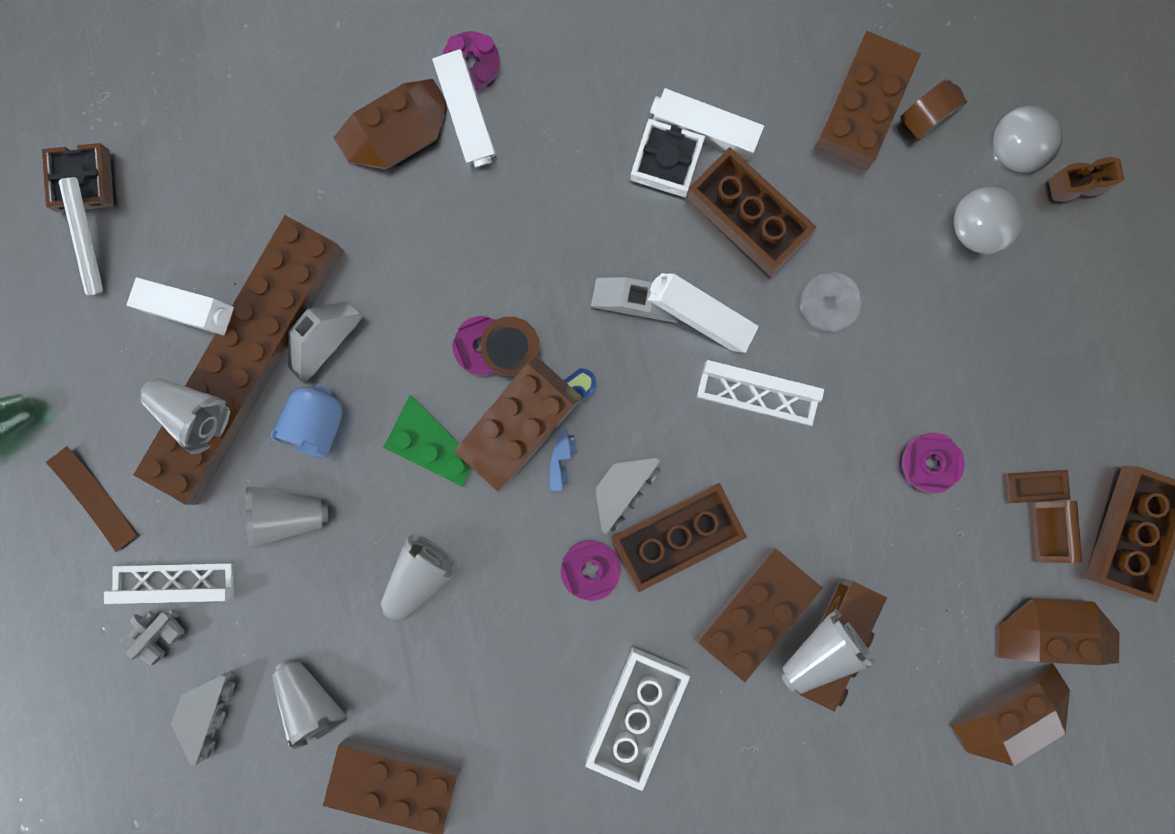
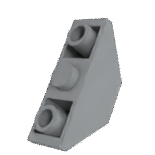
M627 277L596 278L591 303L592 308L678 323V318L648 301L652 293L650 288L653 282Z
M347 302L308 308L288 331V368L305 384L318 371L325 360L335 352L345 337L355 329L363 316Z
M658 459L630 461L611 466L595 488L602 532L607 534L609 530L614 533L625 520L621 516L627 506L632 509L643 495L639 490L645 481L651 484L661 471L656 467L660 462Z
M229 671L182 694L171 726L189 764L196 766L204 761L205 758L208 759L213 752L215 741L212 738L215 729L218 730L223 723L225 712L222 709L225 700L230 699L235 688V683L232 682L235 674Z

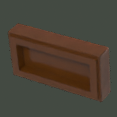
M1068 470L1005 474L1007 503L1071 500Z

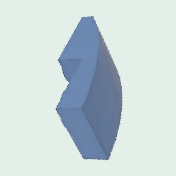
M561 429L553 449L550 465L551 492L563 491V484H568L566 466L560 467V461L571 460V453H576L574 435H568L567 429Z

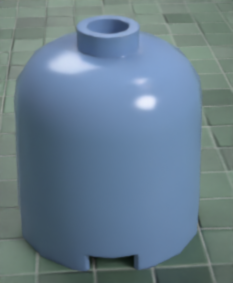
M315 384L314 388H297L288 396L270 434V438L281 444L284 441L296 444L295 450L317 458L327 459L342 420V406L336 398L331 396L332 390L325 386Z

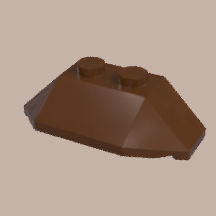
M433 79L403 83L354 112L333 138L350 164H360L387 170L437 140L448 107L447 102Z
M1031 599L1006 621L997 626V657L1040 663L1116 664L1119 663L1120 633L1093 601Z
M1051 663L950 726L967 753L1015 766L1066 734L1070 689L1055 665Z

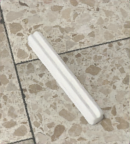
M75 177L63 178L59 180V185L86 295H96L103 292V287L78 179Z

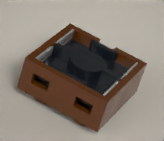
M101 143L77 145V150H69L66 147L42 149L47 208L56 213L66 212L59 180L70 177L78 179L84 209L114 206L110 150Z

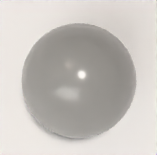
M1038 106L1016 108L1006 114L995 129L993 136L995 154L1004 166L1013 171L1030 173L1041 170L1049 165L1059 153L1063 138L1062 129L1057 118L1044 108Z
M995 186L981 187L968 193L960 201L954 214V229L960 242L968 249L982 254H993L1007 249L1017 240L1024 224V213L1018 199L1008 190Z

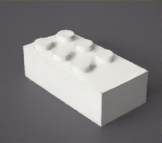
M632 647L586 757L585 767L643 791L689 681V671L636 647Z

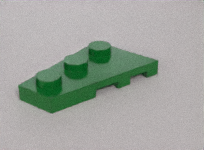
M409 395L383 448L462 487L465 486L473 470L454 452L460 443L416 399Z

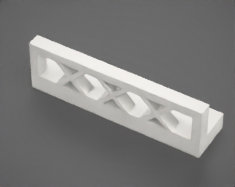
M707 360L696 398L812 426L817 404L822 401L824 389ZM708 377L720 379L726 390L718 395L705 393ZM726 381L733 382V383H737V384L733 385L732 387H729V385H728V383H727ZM740 385H745L750 388L755 397L746 403L737 400L732 390ZM755 388L765 391L758 394ZM769 392L777 393L783 405L775 410L769 409L760 397ZM728 393L732 399L722 396ZM784 395L793 397V399L787 402ZM798 399L809 401L810 407L807 418L795 415L789 404ZM757 400L760 406L753 405L750 403ZM786 407L789 413L781 412L779 410Z
M234 563L113 566L112 591L104 592V604L234 599ZM198 570L208 571L204 575H202ZM215 570H225V587H215L207 578ZM156 571H161L169 579L162 589H156L148 581ZM169 571L178 572L173 576ZM185 571H192L199 578L192 588H185L177 580ZM122 572H132L140 580L132 590H122ZM140 572L148 573L145 576H143ZM202 583H204L208 588H198V587H199ZM172 584H174L177 587L175 589H169ZM143 585H145L148 589H140V588H141Z

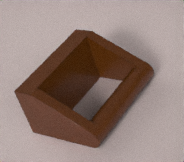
M1077 501L1031 502L1036 562L1081 563L1082 553Z

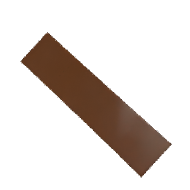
M68 446L46 461L47 465L83 506L115 552L137 536L104 489Z

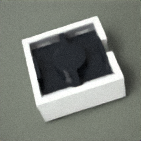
M648 119L631 172L630 181L686 198L705 136L683 129L681 133L670 130V125Z

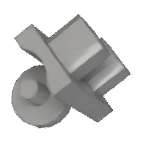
M170 610L169 613L162 612L156 619V615L151 611L144 617L135 614L130 619L134 629L129 633V636L132 639H137V641L125 654L131 660L139 657L150 666L156 664L165 654L155 643L161 636L169 644H173L185 632L176 621L179 615L173 610Z

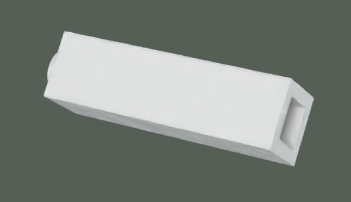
M459 49L432 58L466 163L469 165L474 164L475 168L492 163L491 158L497 156L464 53Z
M666 88L661 97H655L650 113L654 114V121L670 125V130L681 133L683 129L705 136L704 144L722 151H726L731 147L739 156L749 161L752 158L764 127L762 124Z
M661 273L651 285L650 291L652 293L648 301L729 350L746 353L759 327L758 325L675 274Z
M137 277L127 302V306L145 313L223 336L234 307L210 297Z

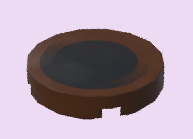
M515 316L502 317L493 321L484 330L480 341L481 354L485 363L494 372L505 376H517L528 362L538 358L540 352V342L535 329L526 320Z

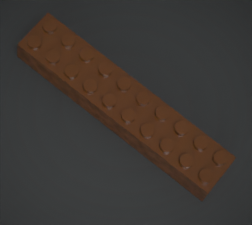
M284 215L232 305L234 309L225 335L217 333L214 335L185 387L220 397L226 402L225 406L229 408L230 415L223 433L219 438L213 436L208 442L212 446L199 454H191L184 450L168 431L161 426L133 474L135 477L185 505L198 504L288 348V331L304 312L312 307L344 250L337 243Z

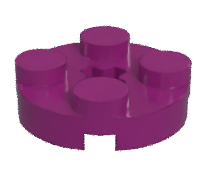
M467 31L450 36L442 55L459 49L464 53L465 59L470 55H474L476 59H479V62H475L473 67L469 68L475 90L479 91L487 87V84L497 77L500 70L499 52L492 38L475 31Z
M476 316L463 322L455 334V339H453L452 349L456 361L462 368L473 375L488 376L496 373L485 363L481 351H475L474 349L478 345L477 340L482 338L484 330L495 321V319L486 316Z
M928 433L911 440L902 456V469L906 481L918 490L927 493H939L950 489L959 481L964 472L965 460L961 449L952 442L953 440L950 437L940 433ZM931 455H935V460L940 461V467H935L934 472L930 471L929 466L926 465V460L930 459Z
M593 540L582 541L572 546L564 556L561 566V578L566 589L576 597L588 601H596L608 596L618 584L621 573L620 562L615 552L606 544ZM591 562L593 566H599L596 578L591 579L589 575L584 576L582 570L586 568L585 563Z

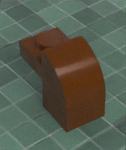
M945 79L917 100L900 118L916 138L920 139L931 132L948 116L960 110L968 101L964 98L963 91L959 86L953 84L951 80L946 81Z

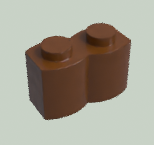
M1105 157L1096 160L1092 164H1070L1052 176L1048 181L1052 199L1063 202L1073 200L1080 195H1101L1121 183L1125 178L1121 160L1115 157Z

